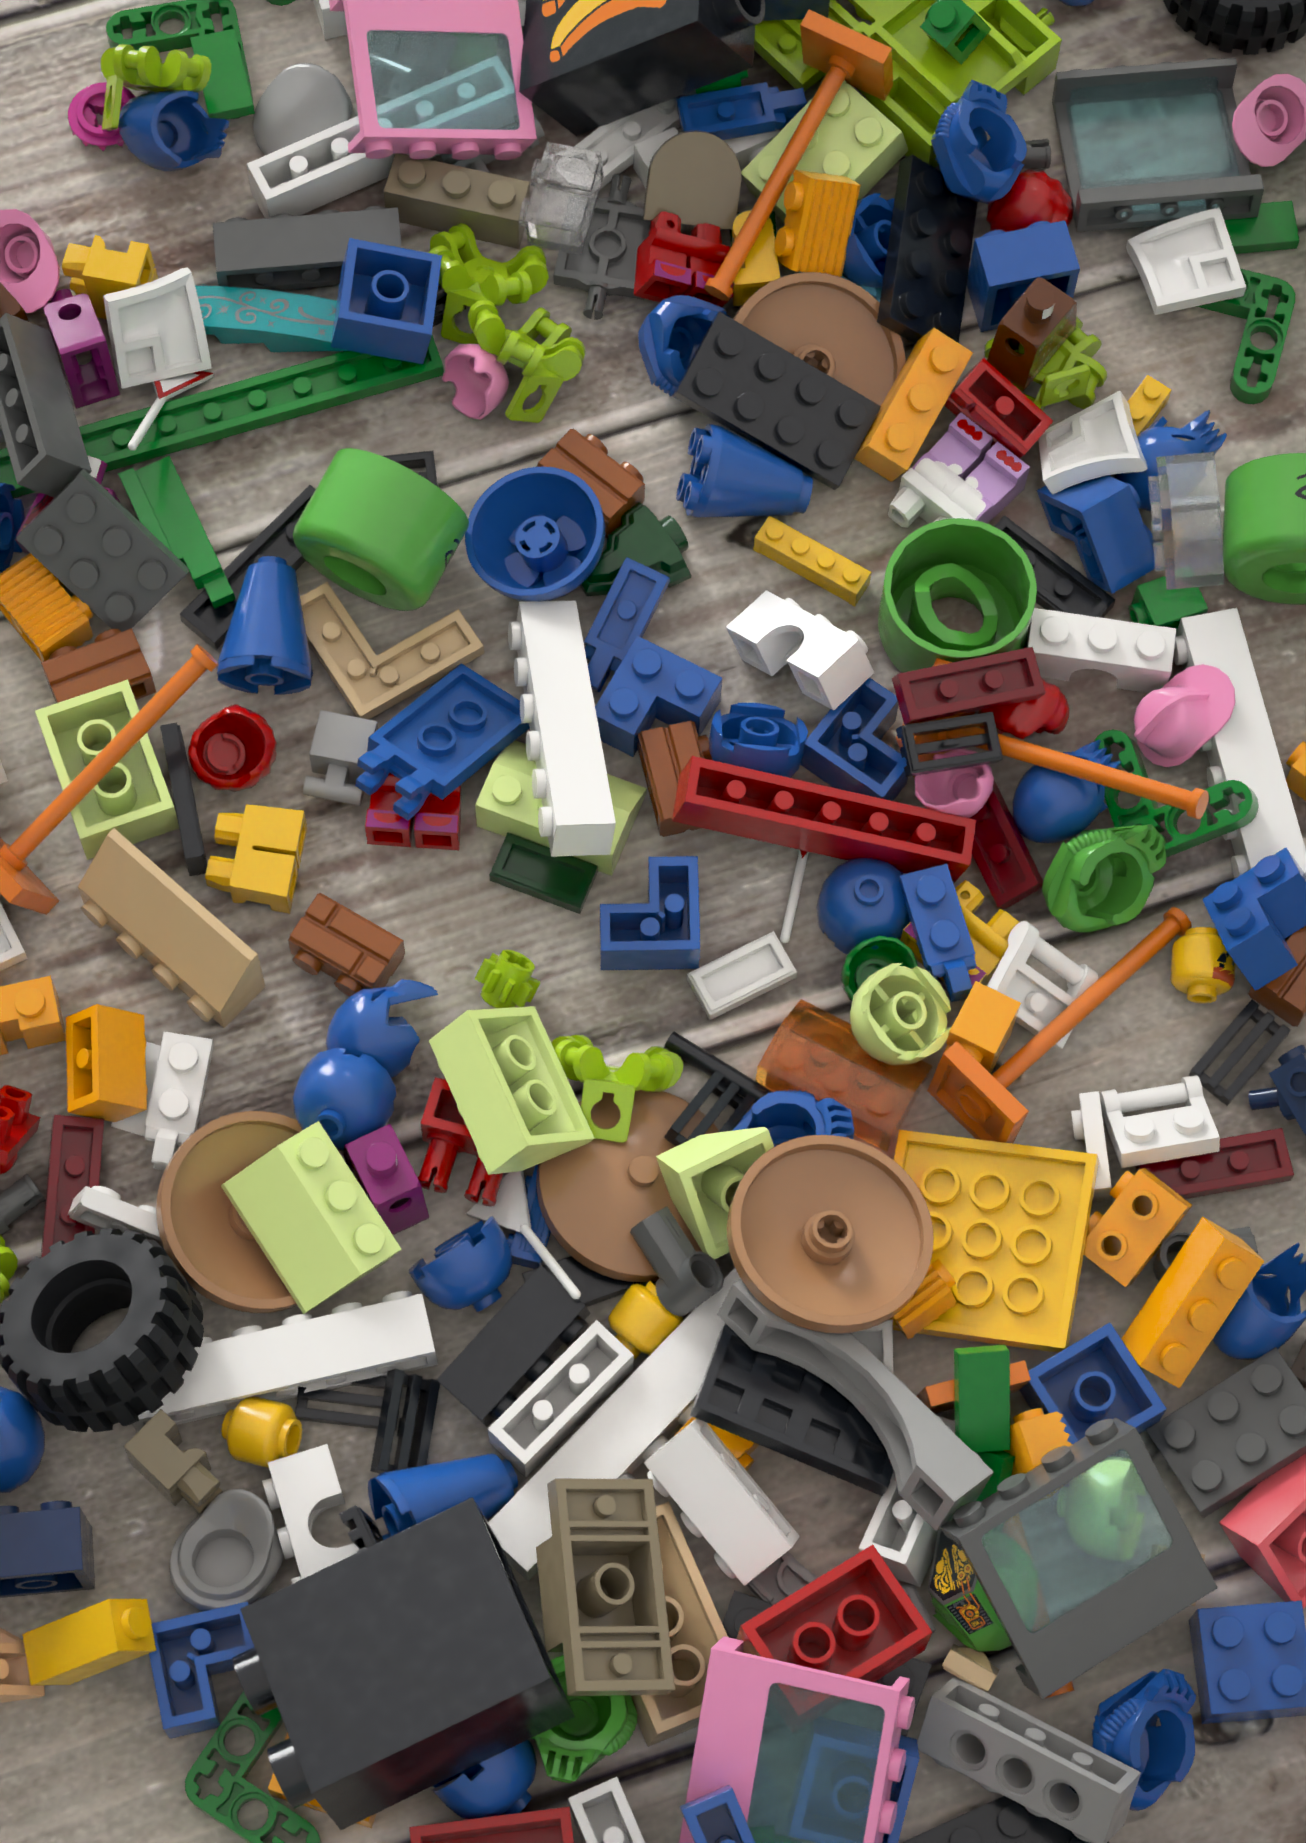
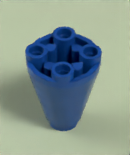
M708 424L704 429L696 427L693 429L688 445V455L693 456L689 474L683 473L681 475L676 494L677 501L683 502L687 516L695 518L792 515L794 512L805 513L812 494V477L803 475L802 470L721 426Z

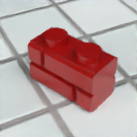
M985 358L970 369L952 390L944 404L956 417L960 412L992 436L991 447L998 441L1019 459L1029 451L1053 422L1049 416Z

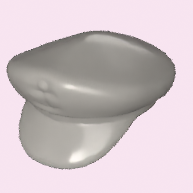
M312 63L292 65L284 69L271 82L256 106L253 117V133L259 149L265 155H268L347 121L352 113V102L340 80L328 70H324L323 67Z
M231 1489L223 1492L180 1534L171 1552L169 1572L176 1592L184 1601L201 1611L247 1601L249 1604H252L269 1587L283 1562L284 1554L276 1530L278 1528L274 1524L272 1513L261 1498L243 1489Z

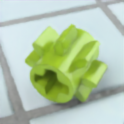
M503 950L499 956L492 953L489 959L484 958L475 976V980L484 984L480 993L482 999L494 1008H512L516 1005L524 1007L526 1002L531 1003L540 985V981L531 977L535 969L533 962L523 954L513 950Z

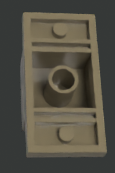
M555 1478L547 1484L552 1537L536 1547L545 1649L546 1652H563L567 1695H667L675 1690L653 1479Z

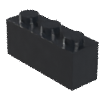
M540 1265L436 1380L488 1427L494 1419L497 1420L518 1399L516 1395L529 1381L533 1384L554 1363L550 1358L563 1343L570 1347L586 1331L589 1324L585 1319L590 1315V1312L584 1303L579 1299H573L562 1284Z

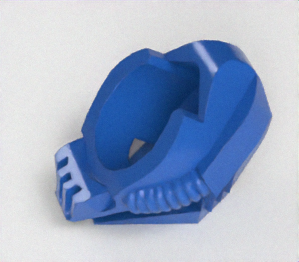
M975 80L969 82L957 103H951L944 110L931 142L934 148L933 152L936 155L935 160L939 165L948 190L971 200L989 204L1004 197L1011 190L1025 165L1022 164V161L1026 157L1027 146L1022 133L1012 117L1005 114L1008 102L1006 95L996 91V89ZM986 132H987L988 135L990 136V139H989V140H987Z
M677 295L662 300L646 316L638 331V342L651 385L659 386L660 390H664V393H668L669 396L673 395L715 315L720 311L730 317L726 311H723L725 308L695 297Z
M801 1090L775 1091L761 1097L732 1130L765 1127L769 1130L774 1147L783 1142L804 1136L835 1135L853 1139L854 1135L851 1109L846 1108L832 1098H825L818 1102L813 1094Z
M1162 1669L1159 1673L1151 1671L1098 1705L1095 1722L1093 1723L1094 1729H1092V1747L1141 1772L1129 1810L1139 1811L1150 1807L1161 1797L1171 1782H1181L1193 1764L1195 1736L1192 1715L1188 1711L1196 1701V1694L1185 1680L1184 1674L1169 1669ZM1158 1718L1161 1726H1156Z

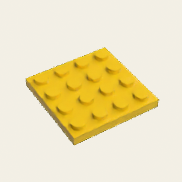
M899 1130L894 1161L912 1178L927 1204L933 1225L934 1237L930 1264L939 1259L956 1282L950 1288L957 1302L955 1306L949 1308L946 1313L940 1315L937 1320L932 1321L929 1326L924 1327L917 1334L1055 1353L1066 1349L1069 1346L1099 1165L1098 1155ZM893 1321V1330L901 1331Z

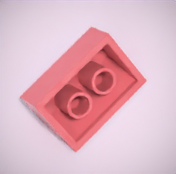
M1306 1454L1257 1484L1219 1522L1239 1556L1285 1602L1302 1600L1303 1609L1306 1607Z

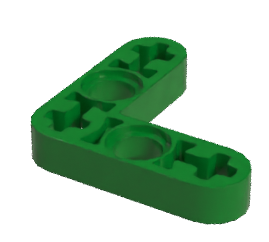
M182 0L123 10L109 18L106 24V33L110 48H116L119 44L131 45L135 50L139 51L143 46H154L160 53L192 47L190 37L215 33L211 15L220 14L223 31L235 28L252 96L237 13L234 4L230 0ZM168 19H178L185 24L183 29L175 34H167L160 30L161 24ZM147 24H151L153 36L147 35ZM131 29L133 38L124 39L122 30Z
M1241 269L1246 284L1244 296L1196 307L1246 319L1230 379V389L1238 401L1254 405L1263 402L1271 392L1291 320L1296 294L1293 287L1280 278ZM1270 295L1279 297L1273 319L1265 317ZM1265 332L1274 339L1275 346L1268 350H1261L1252 344L1250 336L1254 333ZM1252 363L1261 365L1256 387L1247 386V378Z
M1112 729L1104 731L1096 737L1094 741L1101 740L1098 749L1107 748L1105 755L1111 754L1110 746L1114 743L1122 749L1125 748V750L1119 753L1122 767L1129 773L1134 770L1132 774L1148 778L1139 748L1128 735L1120 730ZM1237 780L1221 782L1204 789L1209 794L1208 803L1210 802V805L1216 810L1230 804L1229 796L1235 793L1239 798L1245 799V801L1238 804L1240 812L1235 815L1228 809L1215 812L1213 814L1218 819V822L1213 824V817L1206 808L1201 817L1199 828L1192 834L1185 835L1180 834L1178 831L1177 822L1178 818L1186 810L1169 805L1158 807L1156 801L1143 797L1133 808L1124 809L1118 804L1120 791L1105 786L1104 797L1114 827L1152 824L1161 833L1165 829L1160 823L1165 820V828L1173 838L1169 842L1161 834L1166 841L1164 845L1166 858L1248 825L1256 817L1259 808L1258 798L1247 785Z
M243 1691L187 1774L185 1791L189 1800L196 1808L248 1843H264L263 1840L274 1831L279 1815L288 1818L281 1825L284 1831L295 1837L301 1831L308 1833L306 1843H321L318 1831L310 1822L245 1780L282 1725L283 1719L278 1707L261 1715L262 1721L269 1723L267 1728L262 1731L253 1719L240 1715L245 1707H248L253 1715L255 1714ZM236 1727H246L255 1736L253 1748L249 1753L242 1756L230 1754L225 1747L227 1734ZM215 1752H218L228 1764L240 1768L234 1776L225 1768L218 1780V1784L223 1789L222 1793L218 1797L209 1794L203 1800L199 1798L201 1788L196 1782L201 1776L211 1778L214 1775L219 1764L210 1759ZM257 1800L264 1803L268 1809L266 1823L257 1830L243 1828L238 1820L240 1808L249 1801ZM275 1835L272 1839V1843H285Z

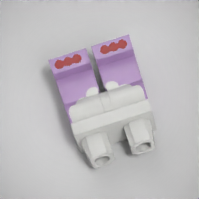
M960 412L949 424L948 431L901 477L899 492L889 506L888 516L899 526L908 528L919 516L928 524L951 518L973 519L988 524L1024 490L1030 466L998 441L991 447L993 437Z

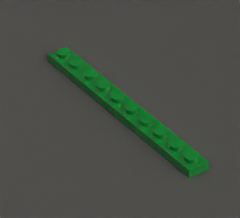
M432 335L423 364L354 351H343L165 402L134 451L128 448V443L151 406L83 425L79 429L87 456L104 461L107 464L105 472L443 376L444 366ZM7 447L0 449V483L12 484L16 488V490L10 491L13 499L35 493L31 489L17 484Z

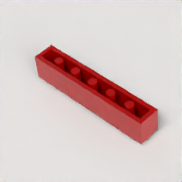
M695 756L690 758L679 775L672 816L673 822L843 860L873 858L888 862L906 874L947 864L953 884L971 864L976 820Z

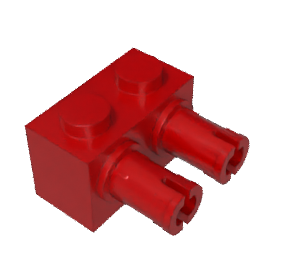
M435 1077L420 1123L422 1139L429 1143L420 1174L417 1177L422 1188L430 1190L433 1177L436 1175L433 1186H435L434 1192L446 1193L457 1153L465 1152L475 1155L477 1160L464 1197L478 1204L481 1191L484 1188L482 1205L495 1206L504 1173L488 1175L483 1162L478 1156L477 1148L466 1123L458 1111L457 1103L447 1081Z

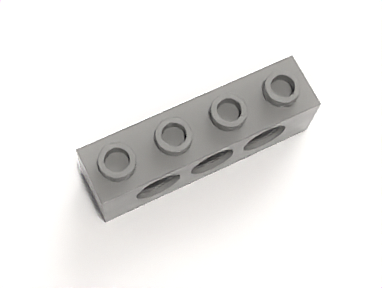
M956 1676L951 1678L931 1696L917 1741L918 1750L932 1757L940 1766L957 1770L976 1780L984 1789L1000 1793L1025 1806L1031 1814L1048 1818L1072 1831L1077 1838L1091 1843H1107L1124 1826L1141 1772Z

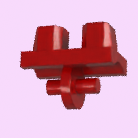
M4 1085L0 1089V1174L6 1173L15 1165L18 1159V1151L37 1132L41 1118L29 1113L33 1094L10 1085Z

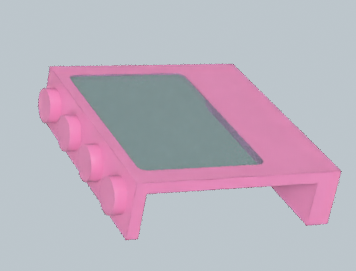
M329 0L330 11H345L360 132L348 143L349 153H365L366 157L370 159L386 158L392 154H409V157L412 159H427L436 154H452V158L456 160L472 159L478 155H494L497 160H512L520 157L522 152L537 140L532 101L519 92L524 41L518 0Z
M723 1636L711 1648L686 1803L730 1785L755 1843H882L884 1833L889 1835L892 1833L897 1814V1802L890 1801L893 1781L900 1782L906 1761V1750L898 1747L901 1730H908L910 1728L914 1714L915 1697L907 1696L910 1679L900 1676L892 1686H887L742 1652L743 1640ZM683 1817L679 1843H694Z

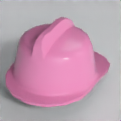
M1275 74L1262 81L1238 105L1232 122L1233 136L1240 152L1249 162L1260 167H1273L1285 160L1306 139V84L1300 78L1290 74Z
M17 209L0 210V282L19 302L25 313H34L45 307L53 298L59 284L60 267L50 237L29 214Z
M1204 664L1191 666L1175 675L1161 689L1153 690L1143 697L1136 708L1134 716V737L1137 739L1143 755L1153 764L1163 767L1181 765L1221 731L1231 718L1235 706V688L1229 676L1217 667Z

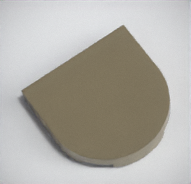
M687 130L669 138L654 153L650 161L642 218L644 220H653L660 212L666 211L679 215L681 224L696 226L697 224L708 223L719 226L720 229L733 230L741 188V169L733 150L716 135L701 130Z

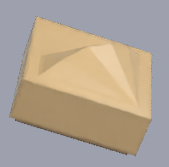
M953 1644L942 1664L944 1670L983 1691H989L1000 1670L993 1666L982 1651L978 1652L968 1646H957L956 1644Z

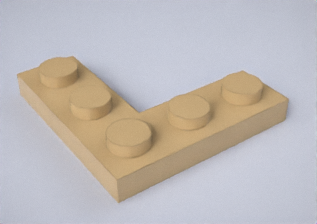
M328 582L300 596L308 644L356 717L371 719L445 677L461 663L465 665L484 654L483 644L459 609L376 655Z

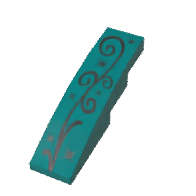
M195 286L206 335H215L222 344L264 343L270 352L348 351L331 347L336 300L266 289Z

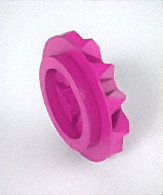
M107 82L92 84L82 89L73 98L68 109V121L72 134L80 138L85 147L90 144L96 145L103 152L107 146L117 144L123 147L124 144L119 128L107 131L102 130V125H98L96 115L98 113L103 115ZM124 86L120 112L130 99L135 98V95Z

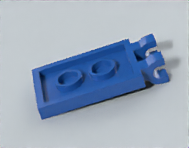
M461 663L368 737V752L359 757L357 766L365 770V772L356 779L355 786L371 796L382 786L390 772L401 779L396 783L395 791L403 795L393 804V811L406 820L411 819L421 809L430 793L443 800L530 728L529 723L521 722L520 700Z

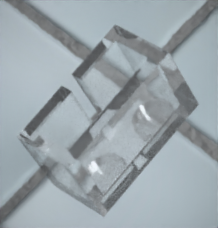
M547 142L543 158H536L533 164L531 186H534L531 199L524 198L520 210L519 224L520 226H525L528 245L582 255L604 178L601 152Z

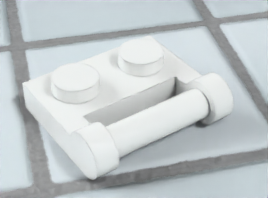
M1021 921L1010 932L1008 937L1009 946L987 986L1020 1002L1021 1005L1015 1022L1032 1034L1037 1035L1098 980V973L1086 964H1076L1039 937L1037 928L1027 921ZM1032 955L1067 981V992L1027 965L1028 957ZM1072 1030L1056 1043L1053 1048L1063 1049Z
M1197 1075L1183 1077L1181 1083L1118 1094L1115 1089L1099 1092L1102 1116L1121 1168L1219 1152L1220 1137L1204 1099L1201 1081ZM1184 1102L1186 1107L1123 1117L1122 1114Z

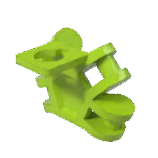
M119 44L116 48L107 49L101 57V71L107 79L102 130L111 131L118 128L123 86L147 93L169 90L200 92L206 87L210 79V59L198 54L188 58L186 52L174 49L168 53L165 62L162 63L159 52L154 46H143L137 51L131 45Z
M466 224L454 225L448 232H439L430 239L429 253L442 255L439 284L447 293L441 328V336L445 339L461 344H478L474 333H465L456 326L455 314L462 312L465 306L471 307L479 300H489L496 307L502 306L506 298L512 304L526 303L530 295L540 292L546 286L549 279L545 253L537 246H526L514 258L502 263L482 256L476 245L474 233Z
M479 300L470 307L468 313V322L475 334L477 343L481 349L497 355V362L505 365L508 361L522 368L521 374L524 375L505 412V416L509 420L539 423L544 418L563 381L574 378L581 370L586 353L585 346L579 339L570 337L571 327L565 323L558 325L549 319L550 312L543 307L536 309L519 330L505 329V325L494 303L489 300ZM539 334L546 339L541 345L534 341ZM541 385L542 396L539 402L534 407L523 410L525 399Z
M1077 316L1076 328L1034 378V382L1042 385L1036 398L1023 393L1042 411H1044L1045 406L1068 400L1078 408L1086 409L1093 405L1096 400L1094 393L1096 387L1103 386L1107 379L1105 368L1092 358L1102 345L1101 340L1094 334L1087 336L1081 330L1083 322ZM994 338L985 344L984 355L987 359ZM1020 343L1019 350L1014 351L1024 354V348Z
M584 1035L559 1036L551 1042L567 1079L584 1083L581 1109L595 1139L626 1142L629 1134L635 1091L661 1092L676 1084L683 1071L681 1057L659 1046H652L644 1053L629 1054L623 1065L618 1067L606 1065L601 1050L594 1047L591 1040ZM603 1092L614 1094L613 1102L620 1110L619 1122L614 1127L606 1129L598 1127L591 1118L592 1107L596 1102L602 1100Z

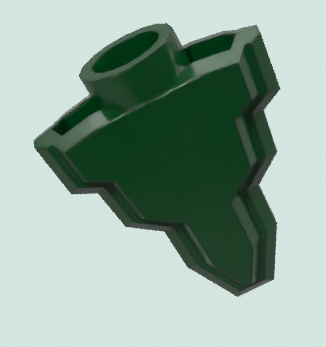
M638 502L621 516V525L608 535L607 549L602 552L593 572L580 585L586 596L607 595L626 557L668 576L670 582L667 587L669 588L690 579L692 575L681 555L689 547L683 530L672 516L668 515L658 520L645 505Z

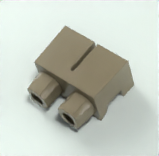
M160 1409L124 1445L131 1465L174 1506L184 1499L199 1514H202L209 1504L219 1494L223 1493L219 1488L221 1485L220 1481L209 1472L211 1466L205 1451L199 1448H191L182 1452L178 1448L183 1442L178 1427Z

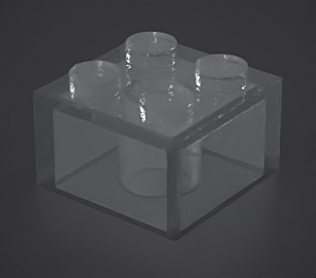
M1214 452L1156 457L1157 476H1148L1155 572L1165 571L1166 590L1224 585L1221 509Z

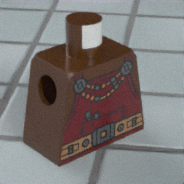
M1041 277L1036 278L1000 321L987 361L1014 386L1024 392L1075 330L1077 302ZM1020 343L1024 348V354L1014 351L1019 350Z

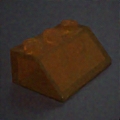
M801 999L781 1023L759 1062L756 1082L773 1092L784 1090L806 1091L813 1094L818 1102L825 1098L834 1099L846 1108L851 1109L855 1136L888 1152L933 1066L922 1060L910 1065H889L870 1057L856 1041L850 1023Z

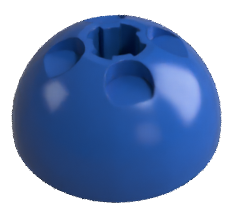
M530 467L502 477L480 496L469 515V528L465 533L468 559L478 576L489 587L506 597L518 601H550L565 596L578 588L593 572L601 557L604 546L605 521L597 496L581 478L559 468Z

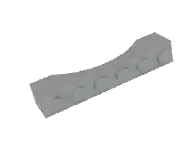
M742 1279L732 1284L717 1315L752 1350L777 1356L805 1368L829 1383L852 1402L871 1424L884 1445L895 1472L899 1495L935 1531H938L942 1525L952 1520L953 1513L958 1508L977 1500L994 1472L982 1461L977 1453L972 1451L945 1425L940 1417L935 1415L916 1397L903 1381L898 1379L877 1359L866 1345L861 1343L852 1333L812 1331L787 1322L762 1305L748 1290Z

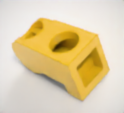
M751 210L742 212L735 218L732 230V244ZM770 218L766 221L733 281V306L743 305L760 288L780 278L778 257L775 252L774 229Z

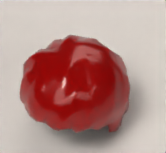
M1028 169L1020 172L1011 190L1004 197L989 203L986 221L991 225L990 231L1003 230L1009 232L1024 229L1039 221L1054 223L1065 220L1068 227L1073 219L1072 198L1059 180L1049 177L1044 171L1036 172Z
M1042 678L1046 693L1039 699L980 710L978 714L993 712L998 734L1002 735L1004 732H1007L1023 740L1033 732L1041 734L1046 731L1050 734H1060L1067 725L1070 710L1068 701L1059 687L1046 682Z
M234 704L207 718L193 732L188 749L189 762L198 780L209 784L215 790L237 792L243 789H251L261 779L271 773V766L277 756V742L273 729L268 725L264 717L252 710Z

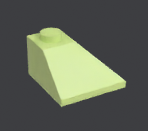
M765 1127L699 1135L656 1156L672 1202L702 1252L708 1254L714 1260L730 1252L727 1240V1220L731 1201L740 1181L751 1165L774 1147L769 1130Z

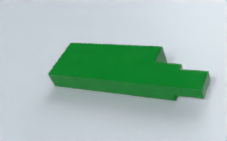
M170 456L138 470H134L132 467L118 473L140 523L189 568L197 590L205 588L214 609L235 600L234 592Z

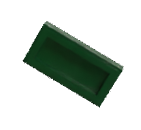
M507 833L489 877L492 882L581 914L597 876L598 866L573 856L551 857L549 847Z

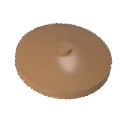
M802 272L780 277L755 292L733 317V320L880 406L906 362L900 335L877 323L879 301L862 287L839 276L818 272Z
M635 1091L629 1134L626 1142L593 1139L588 1144L538 1164L536 1188L543 1218L558 1243L578 1262L599 1274L628 1282L657 1281L659 1279L658 1275L630 1231L639 1222L665 1207H668L695 1251L702 1252L671 1200L656 1156L676 1147L665 1139L664 1136L690 1103L664 1091ZM603 1092L602 1100L596 1102L592 1107L591 1118L598 1127L604 1129L611 1128L620 1120V1110L613 1102V1093ZM698 1110L680 1134L688 1139L706 1115ZM713 1123L705 1134L718 1133L719 1130Z
M244 1111L212 1120L190 1135L177 1149L161 1178L157 1194L156 1214L159 1235L166 1253L191 1287L209 1300L229 1309L249 1313H272L298 1306L221 1187L223 1183L270 1150L301 1132L302 1129L298 1121L293 1118L273 1112Z
M811 1135L783 1142L764 1153L751 1165L740 1181L731 1201L727 1220V1240L733 1264L743 1283L753 1296L767 1309L787 1322L805 1329L824 1333H851L866 1330L896 1315L909 1303L927 1274L933 1253L934 1237L931 1216L927 1204L912 1178L893 1159L876 1148L854 1139L835 1135Z

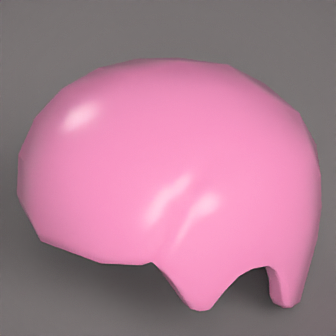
M459 344L444 358L445 372L442 380L444 382L450 381L455 386L456 392L452 400V405L455 409L468 418L482 420L504 400L507 395L509 379L504 365L496 361L497 356L481 349L479 344Z
M956 749L945 754H935L933 760L977 752L967 749ZM985 764L916 775L914 779L915 796L926 809L970 818L984 806L993 791L994 777L992 768Z

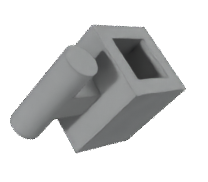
M320 710L309 756L312 772L324 774L326 778L306 776L303 795L361 806L364 791L355 785L347 784L348 779L356 781L365 772V770L357 766L359 757L368 752V737L378 730L377 721Z

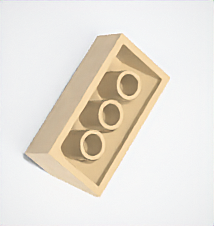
M113 828L105 837L78 885L84 903L81 910L98 927L102 928L105 924L111 927L119 935L116 941L131 957L138 959L142 955L155 966L151 971L166 988L173 991L178 987L190 998L187 1004L202 1020L209 1022L213 1018L225 1028L265 988L258 954Z
M669 1501L656 1506L675 1690L667 1695H631L638 1714L637 1723L648 1747L698 1726L711 1648L723 1636L728 1637Z

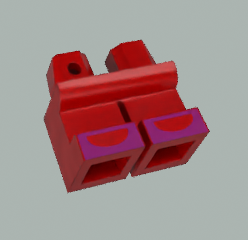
M666 211L660 212L651 221L649 236L637 249L634 296L660 303L669 297L684 295L723 307L728 301L714 297L704 288L708 278L715 277L731 248L722 244L720 227L708 223L697 224L691 230L690 236L681 233V219L679 215Z
M390 772L382 786L370 798L365 822L367 844L411 847L414 816L406 820L393 811V804L403 795L395 791V785L401 779ZM461 785L443 800L432 793L428 795L421 809L415 814L414 836L416 848L459 851L462 804Z

